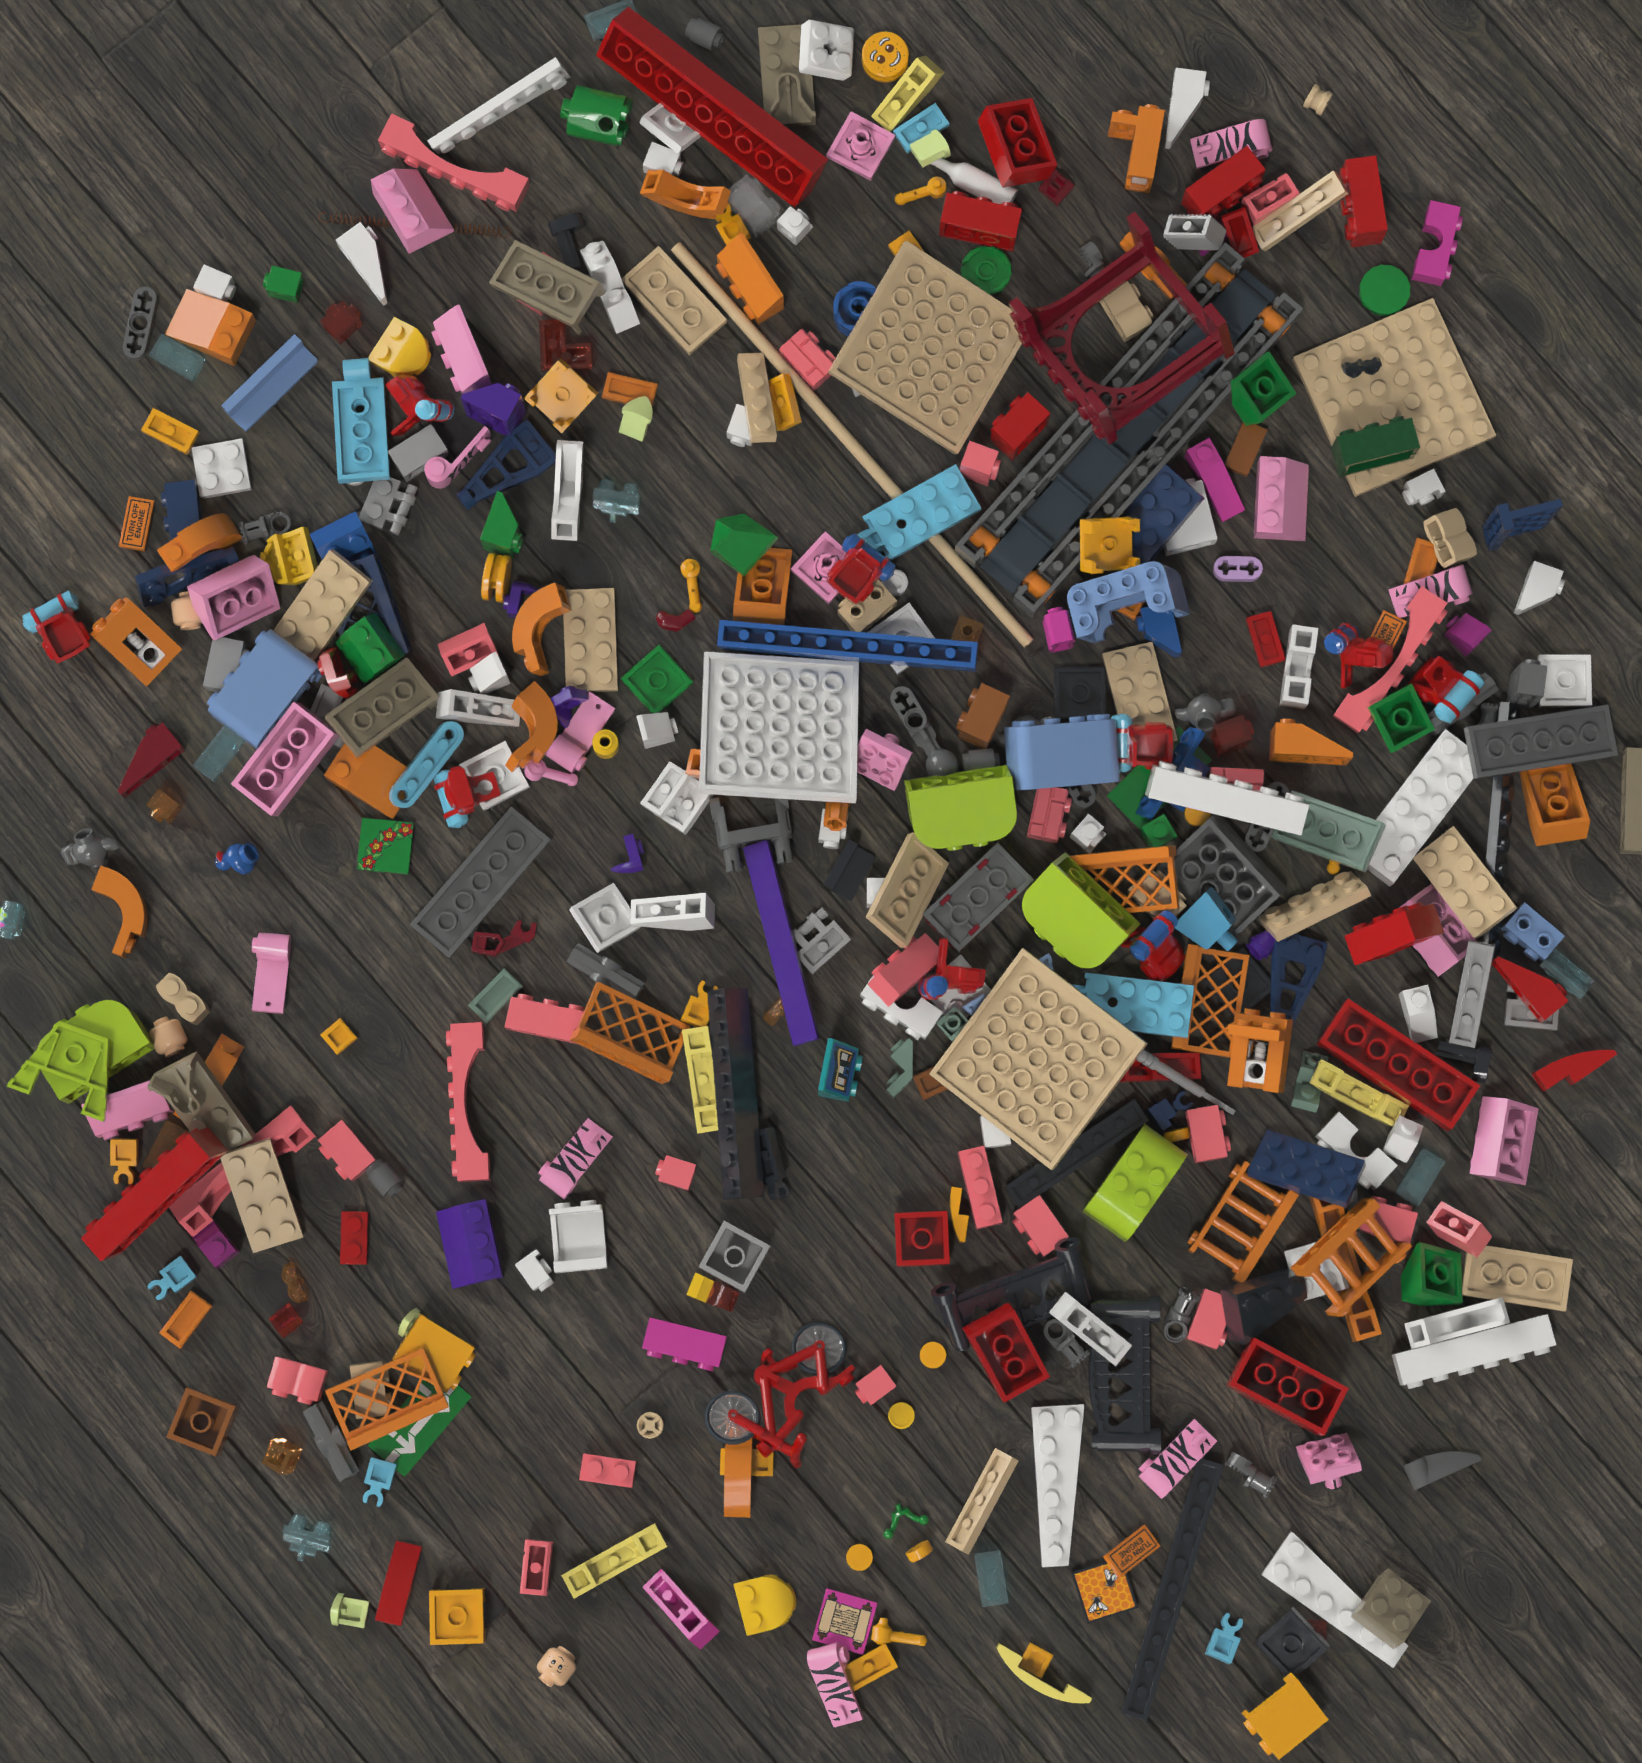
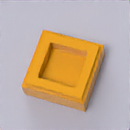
M341 1018L320 1034L337 1055L358 1039Z
M1029 1642L1018 1667L1042 1679L1053 1654Z

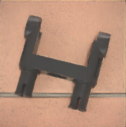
M719 797L709 799L718 848L724 854L726 873H733L732 862H734L736 872L743 870L738 848L765 840L774 842L777 864H784L783 853H785L787 863L794 862L789 840L792 838V829L788 812V799L775 798L778 823L727 832L724 808L720 806Z

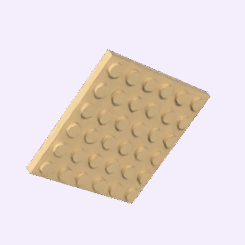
M905 241L827 373L956 455L965 443L1022 343L1018 338V332L1014 328L1015 323L1009 315L1012 313L1009 307L910 242Z
M1433 298L1294 356L1292 359L1331 446L1337 436H1340L1339 433L1348 429H1354L1355 432L1365 430L1364 427L1366 425L1377 422L1380 425L1388 424L1390 419L1404 416L1405 419H1413L1420 444L1415 457L1410 460L1347 475V481L1355 497L1496 437V433ZM1374 357L1380 358L1382 367L1374 375L1366 374L1363 371L1356 378L1348 377L1341 368V364L1345 362L1353 363L1358 359H1362L1364 362Z
M1022 948L935 1065L930 1075L1045 1166L1054 1170L1148 1043L1030 952Z

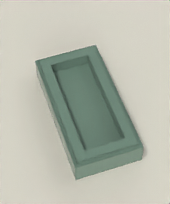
M504 968L468 1006L488 1024L523 986Z

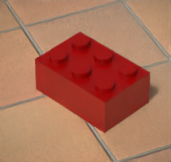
M1033 98L986 106L977 121L1002 188L1048 180L1057 167V162Z
M1246 146L1185 189L1181 204L1190 216L1192 214L1194 216L1196 214H1202L1203 216L1210 214L1216 219L1220 217L1218 214L1225 209L1227 211L1234 209L1240 203V198L1261 188L1259 185L1263 181L1262 178L1266 169L1250 148Z
M1376 156L1346 159L1339 171V177L1349 192L1340 201L1342 216L1346 215L1347 225H1344L1345 239L1350 240L1351 248L1381 244L1388 228Z
M954 191L952 194L946 193L940 220L939 236L1013 252L1022 209L1017 208L1016 204L1010 202L998 204L993 203L991 199L986 197L970 198L963 192Z
M1418 902L1410 906L1406 905L1397 908L1389 915L1378 916L1372 919V922L1352 927L1353 933L1344 937L1354 964L1359 965L1387 957L1443 934L1444 930L1434 904L1423 906L1422 902Z
M1009 1303L1000 1306L962 1328L995 1391L1004 1403L1050 1377L1019 1317Z

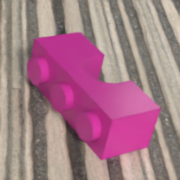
M1430 201L1422 232L1433 234L1439 241V248L1432 251L1424 249L1418 251L1411 280L1441 286L1445 279L1449 280L1452 264H1448L1450 255L1455 254L1458 240H1454L1455 231H1460L1463 216L1459 215L1461 207Z

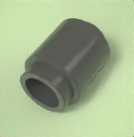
M692 18L685 31V37L689 38L690 42L710 51L719 48L724 40L722 27L701 18Z
M993 748L970 750L967 754H962L963 771L1000 766L999 753H994Z
M380 1158L366 1169L367 1179L383 1197L389 1195L392 1198L403 1189L401 1184L404 1180L387 1161L384 1162Z

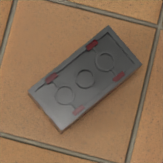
M997 843L923 913V918L942 938L948 939V945L955 952L959 953L1033 884L1034 879Z

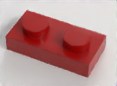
M1269 611L1247 617L1245 620L1259 668L1285 662L1286 659L1272 612Z
M341 1211L340 1264L367 1265L369 1212Z

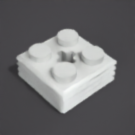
M808 20L802 24L799 72L842 81L852 75L854 29L814 20Z

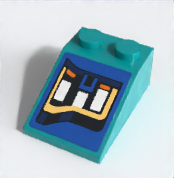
M828 1038L818 1087V1096L849 1102L850 1096L855 1097L858 1081H853L855 1070L860 1071L863 1056L858 1055L859 1048Z

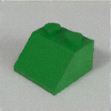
M1269 351L1265 352L1231 380L1232 406L1245 426L1261 423L1296 394Z
M497 491L480 540L484 550L502 556L508 555L513 559L515 553H520L524 539H522L519 526L502 492Z
M376 613L364 616L347 629L335 642L364 685L405 656Z

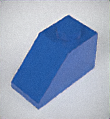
M1149 607L1140 608L1139 616L1136 617L1138 632L1143 631V636L1146 640L1153 642L1154 645L1174 658L1180 657L1182 651L1173 612L1170 610L1158 613Z

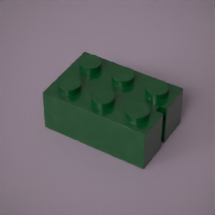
M1404 416L1390 419L1388 424L1380 425L1377 422L1366 425L1364 427L1365 430L1355 432L1354 429H1348L1340 432V436H1337L1331 451L1338 476L1343 477L1413 459L1420 448L1413 419H1405Z

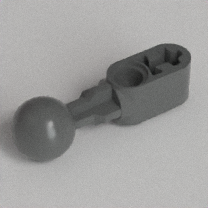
M904 686L895 688L890 696L892 706L916 746L923 748L928 756L926 760L928 775L947 776L958 772L959 763L957 757L951 751L940 748L936 741L937 734L912 691ZM900 695L904 698L908 697L906 700L910 710L907 712L901 702L898 703V696ZM913 716H920L923 719V723L920 727L913 728L909 725V720Z

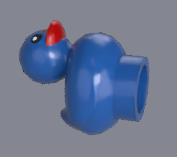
M251 843L244 845L233 844L227 849L226 853L217 852L215 865L219 870L223 871L229 870L232 867L236 872L244 875L254 869L255 862L259 859V853Z

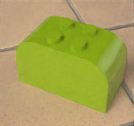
M1007 765L956 772L947 776H929L904 780L909 819L914 833L919 841L928 847L935 849L947 848L949 851L962 849V845L973 844L974 847L988 845V841H995L1005 837L1016 823L1017 811L1013 781Z
M1066 852L1052 862L1028 888L1022 901L1024 916L1035 928V933L1041 939L1050 942L1054 946L1053 949L1056 954L1081 968H1093L1102 964L1140 926V923Z
M103 1000L92 1006L86 1004L76 1010V1016L70 1020L66 1018L60 1020L61 1022L110 1039L108 1079L155 1049L149 1033L138 1016L131 1009L117 1001ZM41 1070L59 1100L67 1104L90 1091L88 1086Z
M1144 1124L1082 1212L1126 1242L1155 1204L1188 1154Z

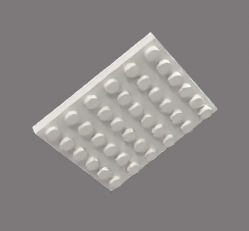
M704 652L699 794L856 803L859 662Z

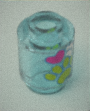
M3 901L2 906H0V938L15 940V936H21L25 911H23L24 904Z

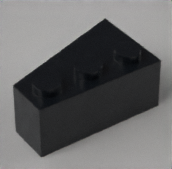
M1284 1268L1220 1289L1229 1340L1243 1345L1248 1344L1252 1338L1257 1337L1307 1299L1304 1276H1296L1291 1269Z

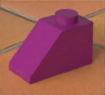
M1465 613L1461 618L1456 615L1446 625L1449 630L1444 636L1466 657L1492 630L1487 625Z
M214 1219L193 1237L198 1247L215 1268L220 1269L240 1253Z

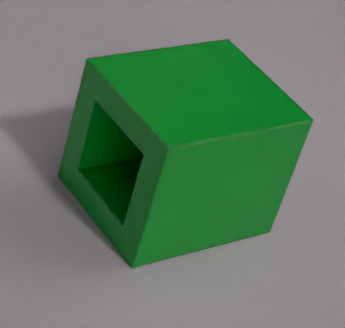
M272 266L270 273L266 272L263 287L266 288L265 290L269 297L298 303L305 279L301 272Z
M1164 814L1140 829V833L1149 848L1166 846L1177 838L1175 831Z

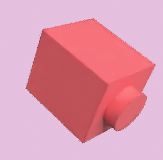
M666 1155L664 1161L659 1160L655 1175H659L658 1181L689 1191L697 1165Z
M880 1365L855 1384L858 1389L854 1392L863 1404L868 1401L872 1405L894 1389L896 1385Z

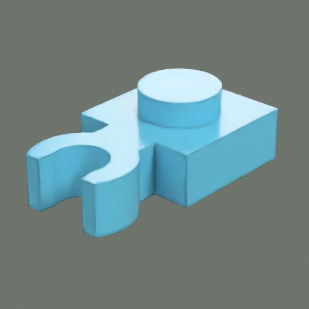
M179 1256L159 1271L163 1279L151 1281L147 1287L151 1290L159 1285L162 1291L155 1298L162 1300L167 1296L168 1289L172 1288L177 1293L197 1278V1276L184 1258Z
M371 1457L364 1483L371 1485V1487L363 1496L364 1503H368L369 1496L375 1494L378 1497L377 1506H382L384 1502L382 1489H391L397 1464Z
M1229 1613L1223 1615L1221 1619L1223 1629H1214L1205 1652L1206 1655L1227 1664L1232 1663L1240 1642V1638L1234 1636V1633L1243 1625V1619H1238L1235 1626H1230L1228 1623Z

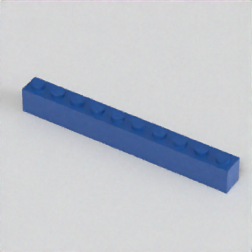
M719 620L717 646L720 650L976 672L979 649L978 642Z

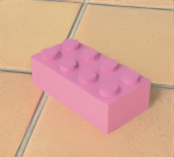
M293 702L231 785L269 815L279 816L339 738V735L331 726L303 704Z

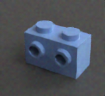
M1525 902L1519 906L1501 928L1505 932L1503 936L1512 944L1516 945L1518 943L1525 949L1523 951L1524 954L1535 962L1536 960L1544 961L1565 937Z

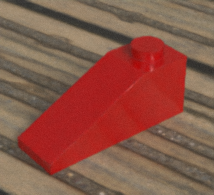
M1499 956L1492 961L1493 967L1540 1023L1568 1002V999L1565 997L1567 992L1559 983L1554 984L1552 980Z

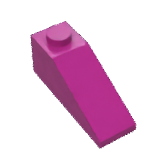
M1210 438L1188 449L1184 457L1197 480L1203 481L1206 496L1221 522L1223 523L1245 511L1226 467Z
M663 1569L659 1570L643 1586L644 1590L682 1633L700 1650L720 1632Z

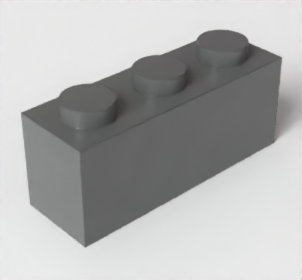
M1532 659L1525 660V663L1521 662L1509 675L1506 702H1511L1519 708L1531 710L1544 697L1547 666L1541 665L1540 661Z

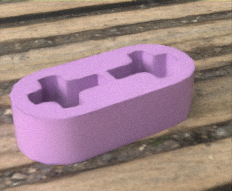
M1223 556L1218 558L1213 566V574L1218 580L1231 582L1255 581L1260 577L1263 570L1259 559L1246 556ZM1225 562L1227 567L1236 568V570H1229L1227 575H1223V571L1218 570V567H1221ZM1248 563H1252L1253 568H1257L1258 571H1254L1251 576L1248 571L1240 570V568H1246Z

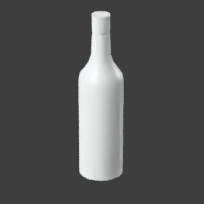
M943 158L931 163L946 172L955 186L976 197L989 198L993 203H1013L1018 189L1013 186L1002 188L999 179L969 163H951Z

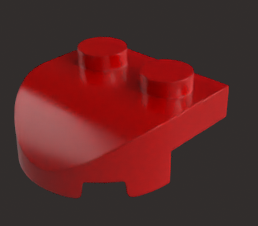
M338 647L327 649L319 656L320 660L317 661L319 671L322 676L325 675L328 685L336 694L344 698H351L359 692L358 688L353 687V683L358 681L357 674L354 669L345 671Z

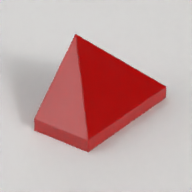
M1245 207L1221 216L1231 248L1243 258L1259 252Z

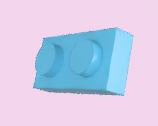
M936 103L894 129L893 134H895V137L908 154L911 152L910 144L925 137L935 129L939 132L949 127V122Z

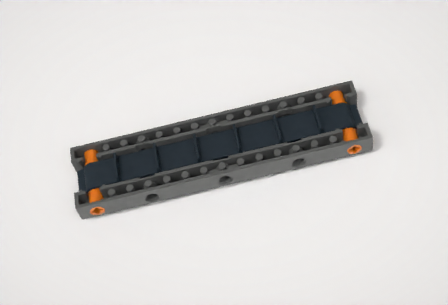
M1227 243L1217 251L1186 288L1202 308L1210 304L1213 299L1215 300L1212 305L1227 322L1235 354L1227 360L1221 355L1116 432L1118 439L1110 445L1104 438L1100 440L1095 435L1091 422L1089 420L1085 422L1076 410L956 544L955 552L973 568L980 563V567L1011 594L1017 589L1013 602L1031 618L1038 613L1080 565V526L1078 528L1075 527L1072 531L1071 529L1083 515L1088 513L1086 519L1121 517L1165 464L1169 465L1232 394L1231 380L1265 352L1270 351L1300 317L1303 308L1285 292L1278 297L1246 269L1240 273L1245 259ZM1175 299L1102 380L1100 385L1112 388H1125L1143 383L1207 336ZM1252 326L1251 330H1250V331L1244 336V338L1239 342V340L1241 339V337H1242V336L1249 330V328ZM1186 331V333L1184 334V336H1183V337L1176 343V345L1172 348L1171 346H1172V345L1179 339V337ZM1220 361L1223 362L1213 376L1210 375L1205 379ZM1104 394L1100 397L1106 406L1109 407L1111 405L1112 397L1109 394ZM1125 395L1118 396V405L1121 404L1120 399L1126 398ZM1153 437H1155V441L1148 448V450L1146 452L1142 451L1141 454L1138 455V453L1146 446V444ZM1052 482V484L1046 489V491H1045V492L1038 498V500L1036 501L1035 499H1036V498L1041 494V492L1049 485V483ZM1017 519H1018V522H1017V523L1014 525V527L1006 534V532L1009 530V528H1010V527L1017 521Z

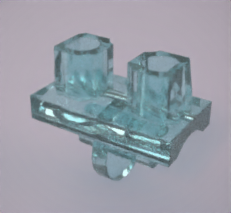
M602 479L598 488H594L593 508L601 509V513L610 514V522H616L617 515L627 516V513L638 515L640 508L638 486L627 483L624 485L623 492L614 491V483Z
M293 1515L289 1525H284L282 1534H284L283 1540L291 1542L289 1550L298 1552L297 1560L303 1562L305 1555L315 1557L317 1550L329 1553L331 1547L330 1524L321 1521L317 1522L313 1533L305 1530L307 1524L305 1517Z

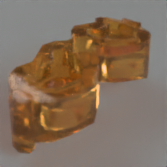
M294 1262L284 1265L282 1280L288 1285V1296L297 1303L307 1301L308 1298H306V1294L300 1284L304 1283V1280L302 1278L297 1279Z

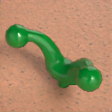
M900 1503L895 1505L897 1510L891 1513L892 1522L890 1529L884 1530L883 1536L886 1539L893 1537L899 1518L902 1515L922 1525L929 1523V1517L927 1515L919 1517L909 1507L902 1508Z

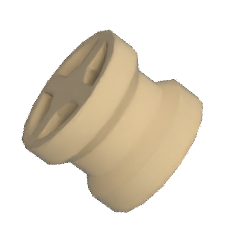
M1315 84L1306 98L1303 107L1307 109L1312 108L1316 111V114L1321 116L1333 93L1330 91L1324 92L1319 85Z
M653 1412L644 1413L637 1422V1430L640 1435L649 1439L659 1436L664 1428L661 1416Z

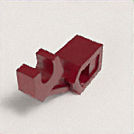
M517 920L510 933L511 935L503 939L499 934L474 932L471 951L472 953L497 958L499 954L524 943L529 944L536 936L537 923H531L530 930L523 932L521 930L523 922ZM488 939L500 941L495 951L486 950Z

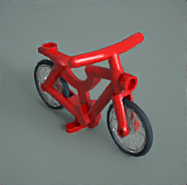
M822 1322L807 1324L795 1334L791 1345L792 1355L776 1362L772 1358L773 1351L770 1347L762 1353L760 1362L762 1365L756 1368L754 1380L761 1388L765 1428L760 1426L761 1415L757 1404L750 1396L743 1392L726 1391L718 1394L709 1402L705 1411V1424L710 1434L716 1440L729 1445H737L753 1437L761 1441L756 1447L765 1458L775 1450L781 1451L790 1456L789 1459L793 1467H801L802 1460L800 1455L807 1441V1436L804 1433L798 1434L793 1445L785 1442L786 1437L804 1417L802 1410L795 1409L796 1397L800 1392L812 1388L818 1390L819 1394L826 1395L838 1384L845 1387L854 1378L852 1373L855 1371V1367L852 1364L838 1376L828 1378V1374L834 1372L843 1364L846 1358L847 1345L839 1330L830 1324ZM799 1366L803 1371L816 1376L803 1378L793 1383L780 1375ZM771 1387L786 1394L784 1411L787 1421L777 1433Z

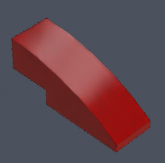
M1595 1050L1574 1054L1552 1062L1531 1075L1542 1091L1548 1090L1564 1078L1571 1086L1616 1056L1617 1053L1615 1050Z
M1151 1053L1159 1058V1061L1188 1079H1201L1200 1053ZM1135 1060L1119 1083L1172 1080Z
M396 1540L375 1617L376 1621L398 1626L403 1625L422 1546Z

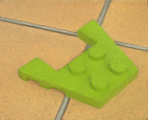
M58 1021L39 1044L33 1055L21 1066L19 1072L14 1078H11L7 1087L31 1095L40 1070L47 1071L90 1087L81 1114L105 1122L110 1039Z

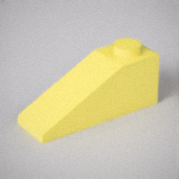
M927 56L917 57L871 117L884 129L892 132L931 91L945 72Z

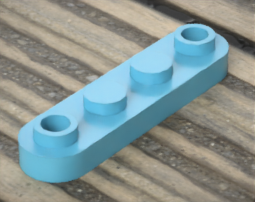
M446 721L441 723L389 791V798L394 806L399 808L412 806L456 750L464 737L463 729L457 722ZM448 729L452 732L450 739L445 737V732ZM400 790L405 792V798L402 800L398 797Z

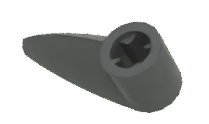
M1458 1451L1441 1452L1417 1459L1404 1465L1403 1468L1413 1489L1417 1490L1482 1459L1478 1454Z

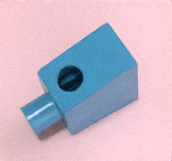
M1212 886L1178 919V925L1175 927L1206 950L1217 941L1228 952L1238 942L1228 931L1236 919Z

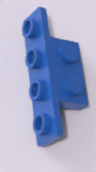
M1189 727L1181 735L1180 742L1173 751L1172 764L1177 766L1176 770L1184 772L1185 767L1199 770L1202 772V777L1206 776L1210 768L1193 755L1205 732ZM1144 796L1139 803L1136 814L1151 820L1163 801ZM1169 803L1179 811H1184V809L1186 808L1184 806Z

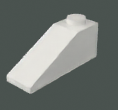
M1176 68L1165 149L1172 147L1201 105L1203 96H1208L1210 81L1205 80L1206 71Z
M359 222L337 238L336 242L340 250L384 306L388 302L379 251L375 242L378 238L369 226L365 228Z
M453 689L438 693L439 699L436 711V718L519 727L520 716L511 708L514 702L513 699Z
M706 893L631 900L630 924L632 926L686 931L714 929L715 904Z
M1066 1292L1049 1312L1115 1366L1132 1346Z

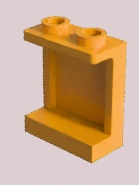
M420 1313L392 1357V1360L423 1347L442 1391L447 1393L450 1388L454 1390L462 1378L458 1374L463 1366L467 1368L470 1366L476 1354L473 1353L475 1349L473 1345L460 1339ZM421 1355L410 1359L406 1369L421 1375L425 1365ZM426 1369L424 1376L430 1378Z
M1292 1673L1283 1678L1286 1683L1283 1687L1253 1711L1248 1713L1247 1710H1244L1242 1712L1247 1719L1243 1722L1245 1727L1252 1735L1257 1733L1262 1739L1259 1742L1262 1749L1268 1756L1273 1753L1278 1760L1329 1720Z

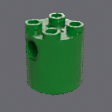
M577 85L572 99L564 98L560 118L568 119L567 135L614 146L622 145L623 138H626L629 123H625L627 115L631 113L633 99L628 98L626 95Z

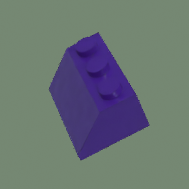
M496 383L463 393L461 396L467 417L504 436L507 434L511 436L514 429L521 424L526 415L521 394H519L520 390L507 383L505 386Z
M486 1199L436 1212L452 1289L504 1278L489 1205Z

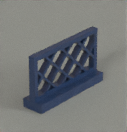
M1561 499L1510 511L1508 503L1497 505L1481 527L1488 552L1499 549L1508 537L1546 528L1562 508Z
M372 554L350 562L354 566L362 564L366 576L373 581L367 589L373 593L375 598L372 606L368 607L360 602L356 605L368 610L367 616L376 613L382 617L384 626L404 654L413 651L379 554ZM355 607L339 628L338 633L340 637L345 632L348 622L353 624L358 622L350 618Z

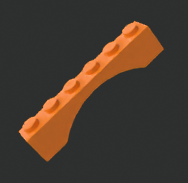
M1309 1196L1322 1238L1345 1215L1344 1207ZM1344 1241L1338 1247L1339 1254L1357 1277L1360 1278L1362 1275L1354 1249L1348 1241ZM1349 1288L1337 1292L1341 1296ZM1366 1291L1352 1304L1351 1311L1345 1315L1352 1342L1382 1334L1373 1304Z

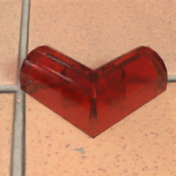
M557 319L539 320L541 372H548L560 358L573 370L593 369V349L591 343L566 344L565 323Z

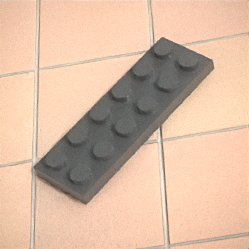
M1609 705L1464 728L1473 779L1618 756Z
M510 807L411 922L410 926L450 959L546 848L551 839L513 807Z

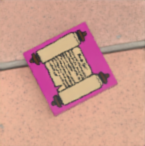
M826 1588L812 1640L827 1645L839 1642L842 1646H846L848 1651L863 1655L877 1602Z

